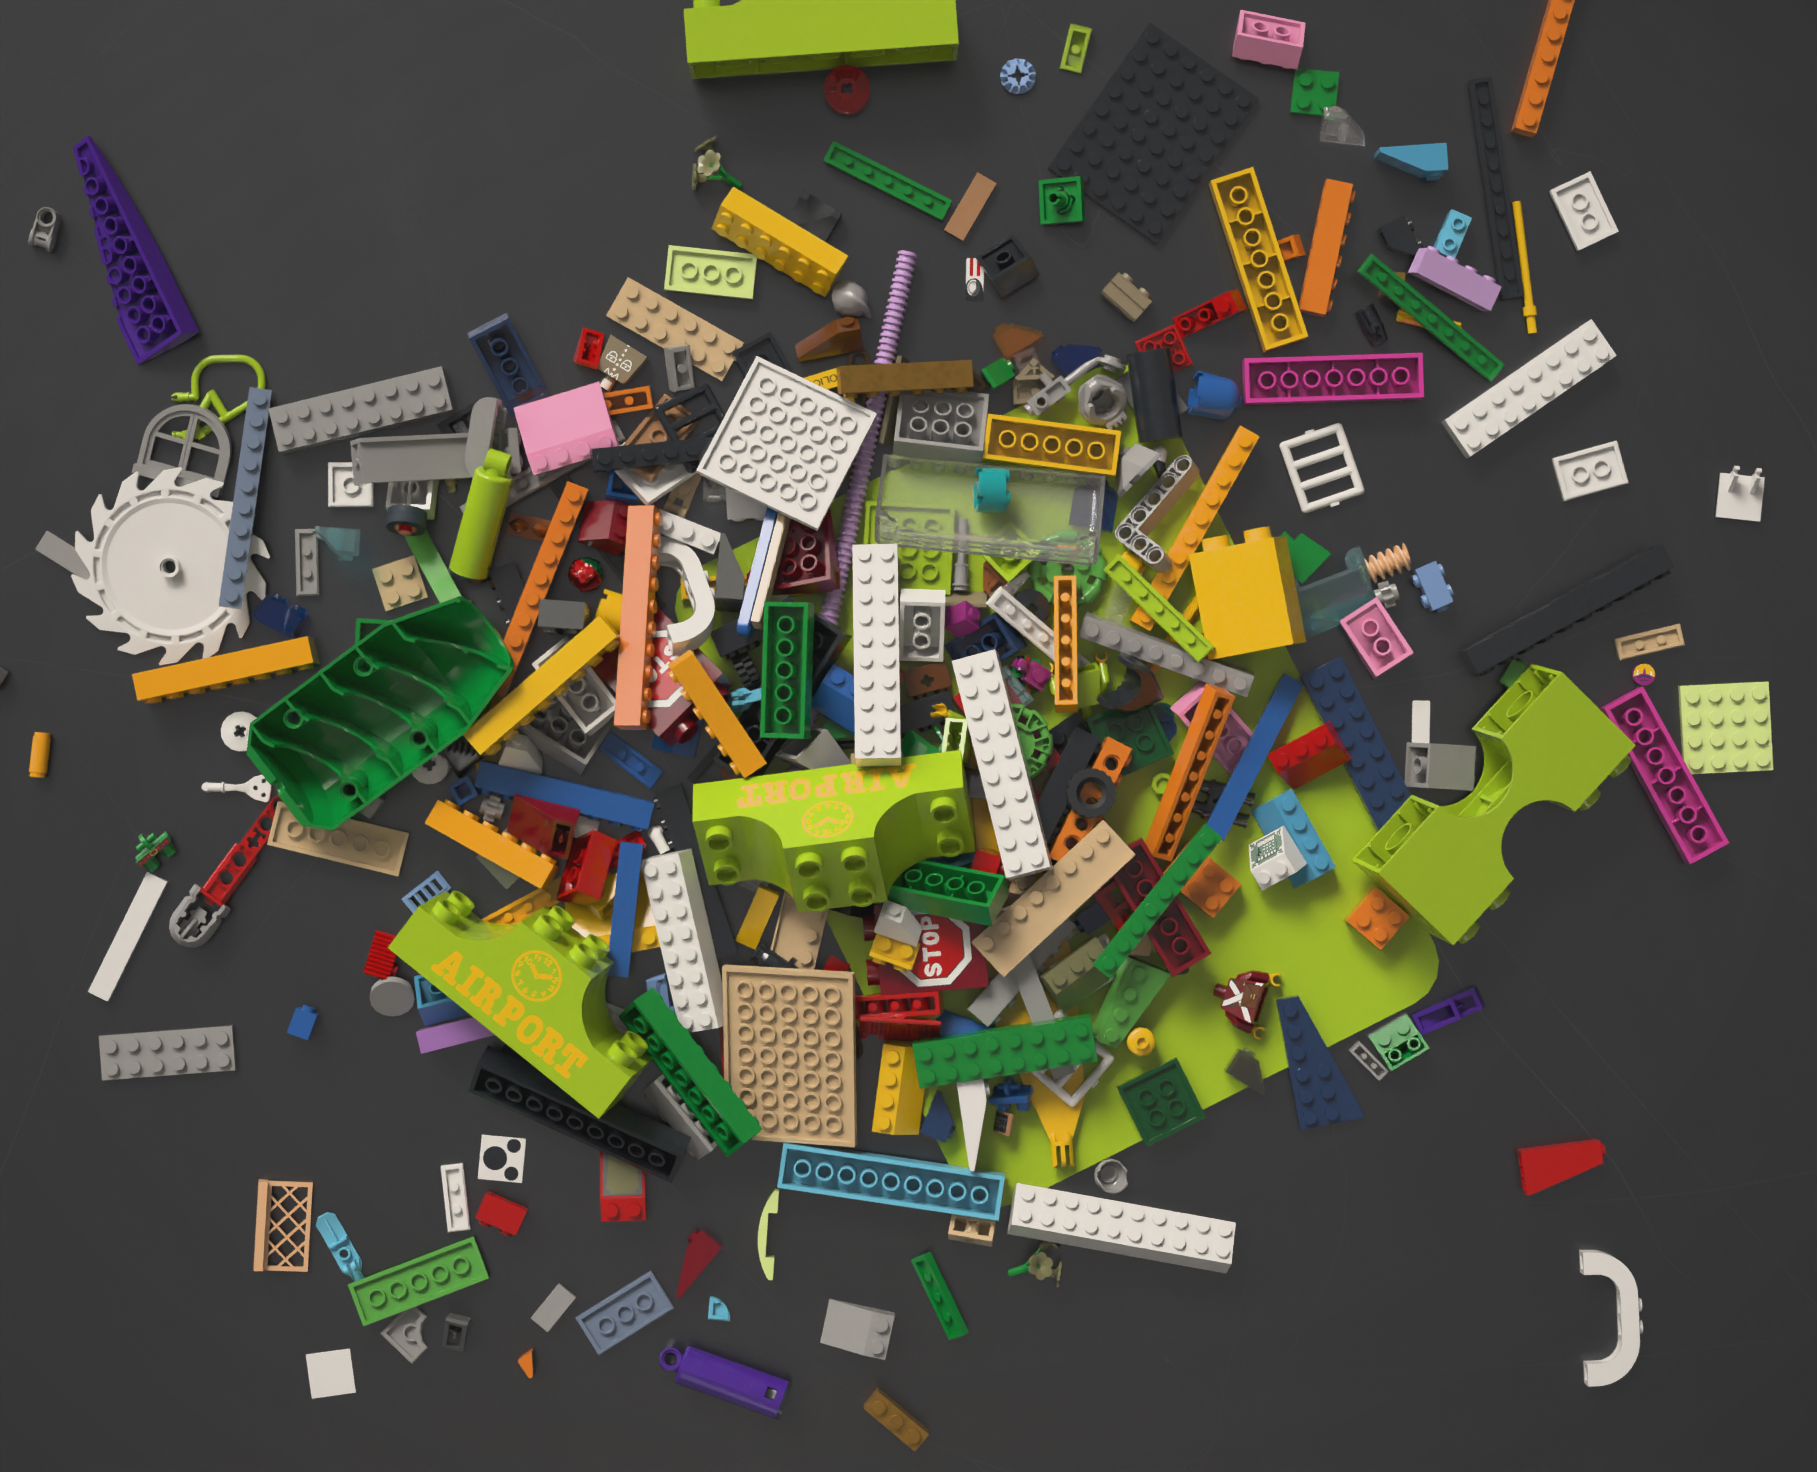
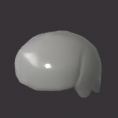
M1103 1160L1095 1169V1183L1101 1191L1110 1194L1120 1193L1128 1185V1171L1118 1160Z

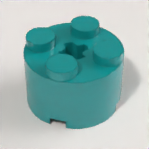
M976 468L974 477H978V481H976V484H973L975 512L1003 513L1007 510V504H1010L1011 498L1010 491H1006V483H1009L1010 480L1009 469Z

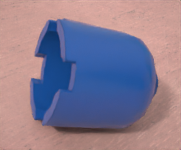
M1196 371L1193 380L1197 381L1194 389H1189L1187 399L1188 414L1217 420L1230 418L1235 409L1240 408L1242 396H1239L1237 384L1229 378Z

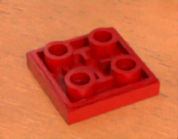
M1176 324L1134 342L1138 352L1170 348L1174 373L1193 365Z

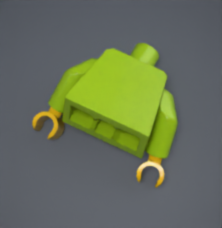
M1104 651L1105 659L1100 660L1097 656L1098 652H1096L1094 663L1078 666V710L1081 708L1083 718L1093 715L1091 706L1099 704L1096 700L1098 694H1105L1109 685L1108 665L1105 664L1108 659V652ZM1049 662L1052 673L1047 684L1051 694L1055 697V675H1053L1055 669L1053 664Z
M943 703L933 705L932 707L935 708L936 712L930 713L931 717L934 719L944 717L946 720L942 752L961 750L963 764L968 766L970 764L972 740L966 718L951 710L947 711V707Z

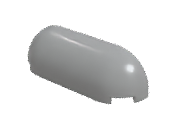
M485 397L478 400L472 409L465 450V466L472 478L476 468L484 465L485 457L490 448L501 451L507 409L503 407L502 400L494 397Z

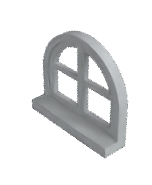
M193 404L175 405L157 414L145 430L138 460L133 465L132 473L138 471L141 476L155 479L163 470L178 468L150 460L157 436L184 444L178 466L183 469L175 480L177 486L182 487L204 478H210L224 482L223 486L213 490L211 496L214 497L221 496L232 457L231 438L223 422L208 409ZM179 416H191L185 439L159 432L160 428L170 419ZM199 419L208 424L214 431L219 442V449L193 442ZM192 447L219 454L214 478L186 470Z

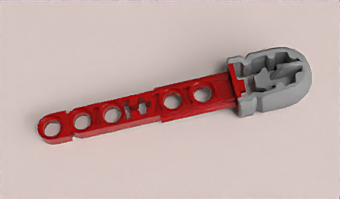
M278 795L271 800L239 845L237 843L234 844L205 885L201 887L194 884L189 891L190 896H185L170 918L169 930L172 938L178 944L187 948H196L205 944L220 926L221 918H225L231 911L225 903L258 860L256 858L257 854L269 839L271 829L265 831L261 828L260 824L264 818H270L273 821L275 815L274 803L277 800H281ZM257 827L261 833L267 834L265 839L260 836L257 840L259 846L250 848L248 838H254L258 834L254 832V829ZM239 853L244 854L247 859L246 864L241 867L236 866L234 863V857ZM223 872H230L233 875V881L228 885L221 882L220 877ZM203 893L206 896L205 902L211 906L217 903L221 908L218 912H214L213 918L208 925L200 928L202 933L197 937L196 935L200 931L198 926L201 922H207L205 916L208 912L198 907L196 910L190 911L192 916L188 921L184 919L181 924L179 923L182 917L189 915L187 910L193 902L199 899L198 895Z

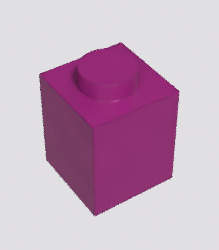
M963 601L945 609L944 628L958 638L979 629L980 610L969 602Z

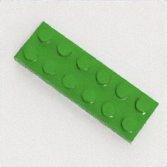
M475 1236L352 1282L348 1284L362 1325L366 1326L490 1277Z

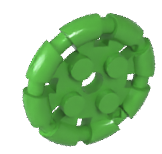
M1062 530L1057 531V534L1051 537L1049 535L1044 537L1036 545L1041 554L1028 565V579L1034 586L1033 590L1041 592L1047 598L1049 604L1054 605V576H1064L1061 568L1065 564L1073 566L1074 573L1072 576H1076L1077 590L1080 589L1082 596L1077 598V609L1084 604L1089 605L1101 594L1103 590L1101 589L1104 581H1107L1108 576L1103 569L1108 564L1107 560H1104L1101 551L1103 550L1088 535L1085 537L1078 534V531ZM1060 542L1063 549L1055 552L1053 545ZM1074 542L1083 545L1080 551L1072 548ZM1093 555L1096 563L1090 566L1087 557ZM1042 556L1049 558L1046 566L1040 564ZM1046 575L1049 583L1042 585L1039 577ZM1089 575L1096 577L1093 585L1086 583Z
M1013 703L1012 708L1031 779H1034L1047 767L1048 764L1046 762L1049 755L1052 756L1053 735L1049 733L1047 728L1049 724L1039 712L1034 709L1029 710L1025 708V705ZM1021 716L1028 719L1026 725L1018 722ZM1039 730L1041 738L1035 740L1032 732ZM1035 749L1041 751L1038 760L1032 757Z

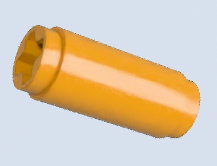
M34 733L29 766L31 777L45 778L47 774L51 743L49 733Z

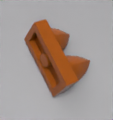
M511 512L506 534L543 542L551 521Z

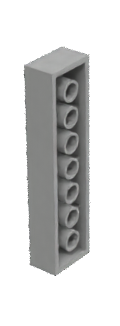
M442 366L268 409L278 451L282 454L455 412L446 371Z

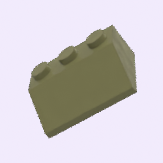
M1096 937L1086 940L1038 976L1041 984L1063 1014L1111 979L1092 965L1104 950Z

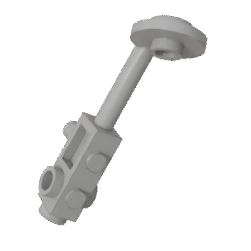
M1104 355V358L1096 357L1085 362L1064 379L1062 376H1059L1053 381L1047 372H1044L1039 378L1046 387L1025 402L1026 405L1023 407L1030 417H1036L1040 413L1044 414L1050 409L1049 407L1056 401L1060 402L1065 398L1064 395L1071 391L1069 386L1096 365L1100 364L1103 366L1102 369L1115 373L1116 370L1125 372L1126 366L1121 364L1120 359ZM1037 399L1042 400V406H1039L1037 404Z

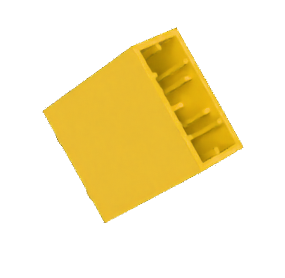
M1270 526L1243 531L1245 543L1232 546L1229 545L1228 535L1201 540L1203 552L1189 554L1204 637L1215 647L1208 654L1209 660L1306 642L1287 536L1272 537Z

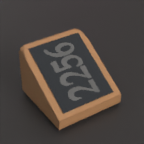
M997 1110L993 1131L1006 1136L1011 1135L1014 1114L1009 1111L998 1112Z

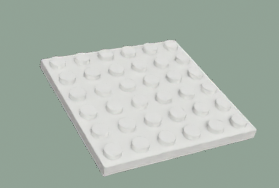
M756 356L696 473L818 531L877 417V413Z

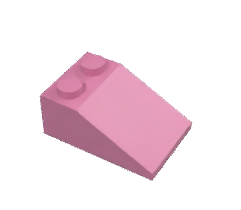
M1377 597L1339 621L1373 679L1381 676L1414 653Z

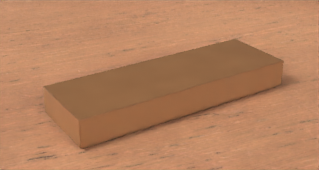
M977 172L944 231L963 242L997 183Z

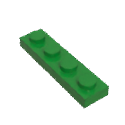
M931 1252L911 1259L948 1339H955L967 1334L969 1331Z

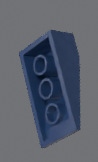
M507 313L467 333L510 415L515 414L514 407L534 402L550 395Z

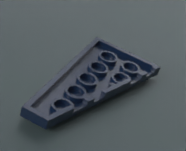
M1295 995L1276 999L1299 1129L1305 1130L1365 1118L1362 1109L1299 996Z

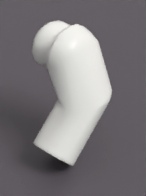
M658 825L651 826L648 830V836L657 847L660 855L669 851L670 848L663 836L662 827Z

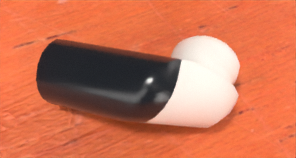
M1155 446L1153 448V451L1161 455L1153 464L1158 479L1167 470L1165 467L1167 450L1163 446Z

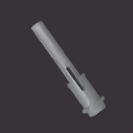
M964 519L959 520L957 563L954 564V583H952L954 591H967V587H969V584H967L969 564H966L968 520Z

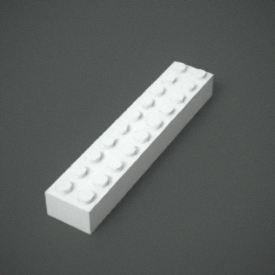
M897 544L853 545L856 767L901 766Z
M994 649L954 660L952 664L1006 878L1013 880L1051 870L1053 866L999 653Z
M1017 1183L1012 1196L1007 1234L1227 1273L1232 1264L1236 1223Z

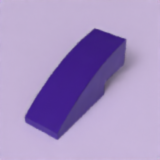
M1474 986L1413 1014L1412 1017L1420 1034L1424 1035L1482 1010L1486 1005L1477 986Z

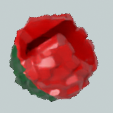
M581 557L573 560L567 575L569 581L573 583L572 585L578 587L581 592L592 591L601 584L603 569L600 567V561Z

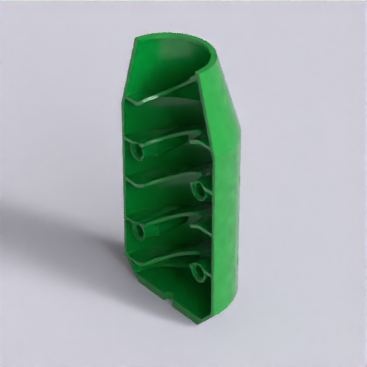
M461 596L383 623L253 720L249 726L246 754L267 782L276 788L278 796L301 826L333 831L465 734L513 670L512 656L500 634L487 617L473 603Z

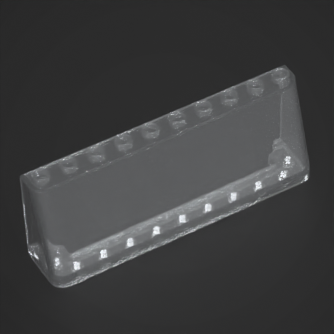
M883 454L875 515L874 539L878 544H897V547L1093 565L1098 561L1106 476ZM976 468L1009 469L1010 480L1009 483H1006V491H1010L1011 498L1010 504H1007V510L1003 513L975 512L973 484H976V481H978V477H974Z

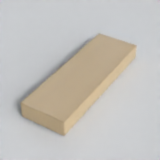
M1680 624L1614 639L1619 661L1685 645Z

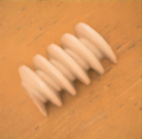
M1404 543L1402 544V550L1399 546H1394V553L1390 549L1385 550V556L1382 552H1378L1377 559L1373 555H1369V563L1365 558L1361 559L1367 577L1371 578L1374 583H1377L1378 575L1383 580H1386V572L1391 577H1394L1395 569L1402 574L1403 566L1408 571L1411 570L1410 556Z

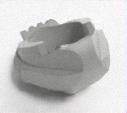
M1097 374L1079 387V413L1091 424L1096 426L1105 425L1110 430H1117L1127 420V415L1123 411L1127 405L1126 390L1121 383L1108 376Z

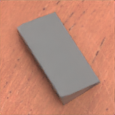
M690 345L664 347L669 390L680 392L695 388Z

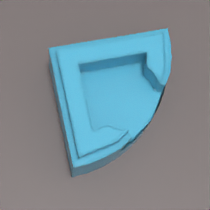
M710 1296L708 1319L730 1321V1312L726 1304L719 1298Z

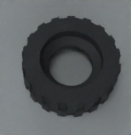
M1095 768L1080 770L1067 782L1065 798L1068 801V806L1071 807L1075 814L1077 813L1081 817L1096 818L1103 816L1107 811H1110L1111 806L1115 803V783L1112 782V778L1104 771ZM1087 782H1094L1101 788V798L1095 804H1086L1080 797V789Z

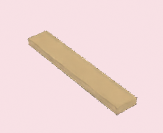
M779 512L751 617L754 629L759 630L763 629L764 602H770L791 518Z

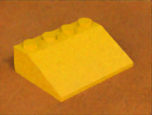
M645 881L638 889L632 952L660 947ZM564 902L565 910L575 919L572 927L585 938L588 934H594L609 946L613 911L603 920H600L584 904Z

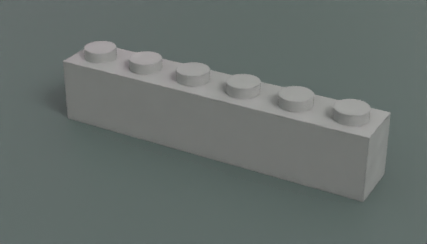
M1068 918L1029 953L1038 975L1046 967L1044 963L1049 956L1053 958L1060 951L1061 947H1059V944L1064 939L1068 941L1076 932L1073 929L1076 925ZM1012 970L1005 977L998 972L988 983V987H985L967 1007L986 1026L990 1024L995 1025L1003 1016L1000 1012L1005 1007L1009 1009L1017 1000L1015 995L1020 990Z

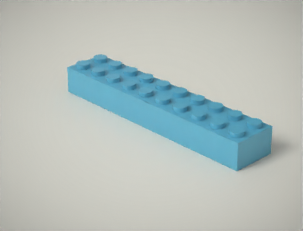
M784 1142L777 1188L999 1221L1005 1173L982 1169L970 1171L969 1167L814 1144Z

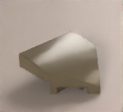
M1034 357L1012 382L1013 405H1026L1025 402L1046 387L1039 378L1044 372H1047L1053 381L1056 379ZM1037 399V404H1043L1042 400Z

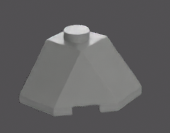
M1137 443L1131 449L1127 446L1118 455L1121 459L1118 461L1116 468L1117 495L1121 498L1161 455Z

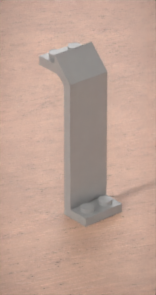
M517 428L504 429L501 452L512 455V462L508 471L511 475L522 474L523 460L519 449L521 437ZM468 433L371 437L352 440L350 444L354 486H363L370 483L472 478L465 466Z

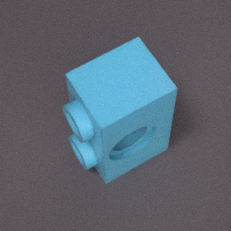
M1452 209L1447 213L1434 244V248L1440 250V255L1456 257L1471 222V217Z

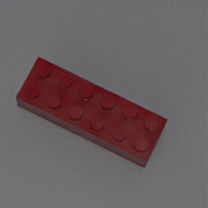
M1141 837L1127 845L1136 855L1112 876L1133 912L1164 875ZM1177 896L1146 933L1170 975L1173 977L1212 954Z

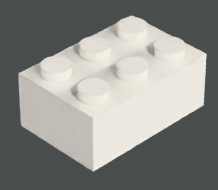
M901 589L900 661L943 662L946 590Z

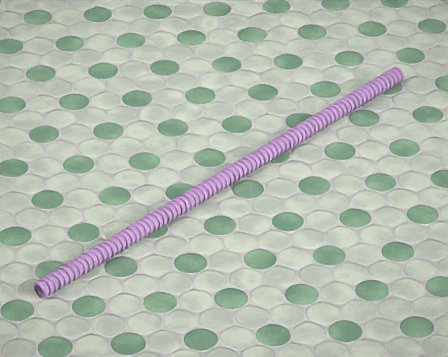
M898 251L899 258L896 259L898 265H895L896 271L893 273L895 278H892L894 283L890 287L892 292H889L891 297L887 301L889 303L886 306L888 311L885 312L886 319H883L885 325L882 326L883 333H880L882 339L879 340L880 346L877 347L879 353H876L878 358L874 361L875 364H893L892 362L896 359L894 357V354L897 353L895 348L899 345L897 343V340H900L898 334L901 333L900 327L903 326L901 320H904V316L902 315L906 312L904 306H907V302L905 301L909 298L907 293L910 292V289L908 287L912 284L910 282V279H913L911 273L915 270L913 268L916 265L914 259H917V255L910 251ZM879 392L880 396L868 397L869 400L866 401L867 407L865 408L877 413V417L855 457V462L852 464L854 469H851L853 474L850 476L851 482L848 483L850 488L847 489L848 496H845L847 502L844 503L845 510H842L844 516H841V520L843 521L839 524L841 530H838V533L840 535L836 538L838 540L836 547L840 569V589L825 592L826 598L823 599L825 605H822L824 609L820 613L837 626L839 624L837 619H840L838 613L842 610L840 605H843L841 601L844 598L843 591H846L844 585H847L846 578L849 577L847 572L850 571L849 564L852 563L850 558L853 557V554H851L853 544H856L854 539L858 536L856 534V530H859L857 525L861 522L859 520V517H862L860 511L864 508L862 506V503H865L863 497L866 496L865 490L868 489L866 483H869V479L867 478L871 475L869 469H872V466L870 464L874 461L872 459V456L875 455L873 450L877 447L875 445V442H878L876 436L880 433L878 432V428H881L879 422H882L881 415L884 414L882 408H885L884 401L887 400L885 395L888 392ZM811 709V726L816 727L815 721H818L816 716L819 713ZM790 765V768H787L788 772L801 771Z

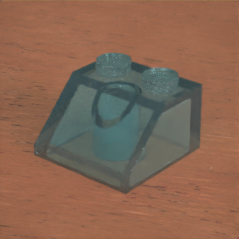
M320 526L312 528L313 535L332 556L338 557V561L351 562L353 558L359 556L360 529Z

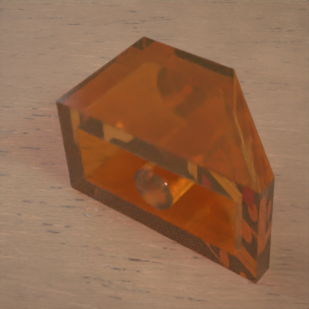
M1005 323L999 325L994 329L995 333L992 334V339L1004 360L1044 337L1041 331L1012 323L1008 326Z

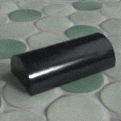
M1154 349L1127 354L1138 444L1182 438L1171 349Z

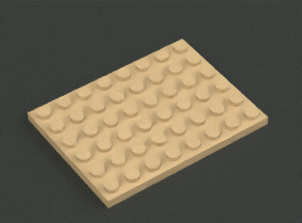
M724 965L722 967L724 1080L729 1082L733 1092L738 1098L743 1100L747 1110L759 1121L763 1129L751 1140L856 1147L855 972Z

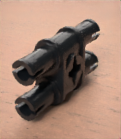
M1214 778L1210 781L1203 779L1199 792L1206 793V796H1208L1207 800L1204 802L1195 800L1191 813L1200 815L1202 819H1209L1216 805L1213 803V799H1217L1222 794L1226 783L1216 781ZM1248 792L1246 797L1255 799L1256 793ZM1247 799L1243 802L1244 805L1252 807L1254 801ZM1238 812L1233 825L1246 829L1248 823L1239 819L1248 821L1250 815Z

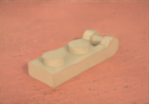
M696 473L671 490L663 511L672 512L681 518H685L702 475ZM676 498L684 501L682 506L674 504Z

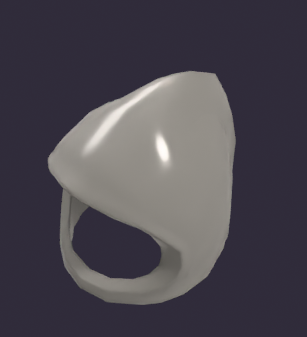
M845 280L834 287L832 302L836 312L843 317H860L864 315L867 319L872 318L868 307L867 293L860 285L854 281Z

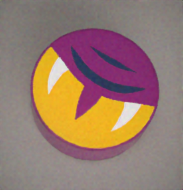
M1638 664L1632 670V679L1640 686L1649 685L1655 679V670L1649 664Z

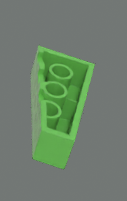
M1129 955L1116 971V975L1093 1025L1095 1040L1117 1049L1168 980L1170 973L1161 967Z

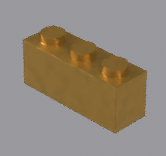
M879 1387L864 1403V1409L913 1451H916L928 1437L929 1430Z

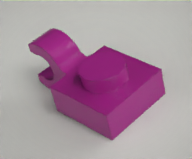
M1015 658L1011 665L1023 673L1021 681L1038 692L1043 690L1052 673L1038 662L1031 661L1028 663L1023 658Z

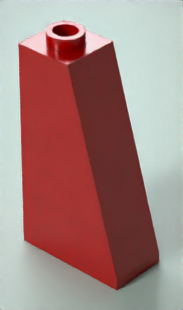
M1597 1139L1517 1149L1523 1193L1525 1195H1532L1603 1164V1157H1606L1604 1144H1601V1141Z

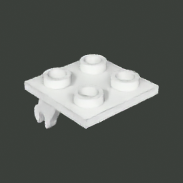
M1734 466L1730 474L1720 473L1715 517L1760 522L1765 477H1760L1762 469L1756 468L1752 476L1738 475L1739 466Z

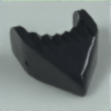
M1119 653L1117 660L1127 667L1125 680L1122 681L1116 690L1108 694H1098L1096 698L1097 702L1108 709L1129 713L1164 699L1155 675L1145 664L1134 656Z
M458 739L441 751L458 778H462L485 757V755H480L470 743L461 742Z

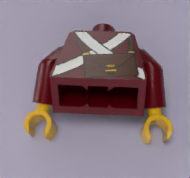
M1252 970L1238 974L1236 979L1230 978L1227 986L1217 983L1213 995L1223 999L1221 1008L1225 1010V1016L1235 1028L1251 1033L1256 1039L1260 1040L1262 1038L1256 1035V1031L1258 1029L1266 1031L1261 1025H1258L1269 987L1270 985L1280 986L1281 984L1273 982V977H1282V975L1279 973L1269 975L1267 972Z

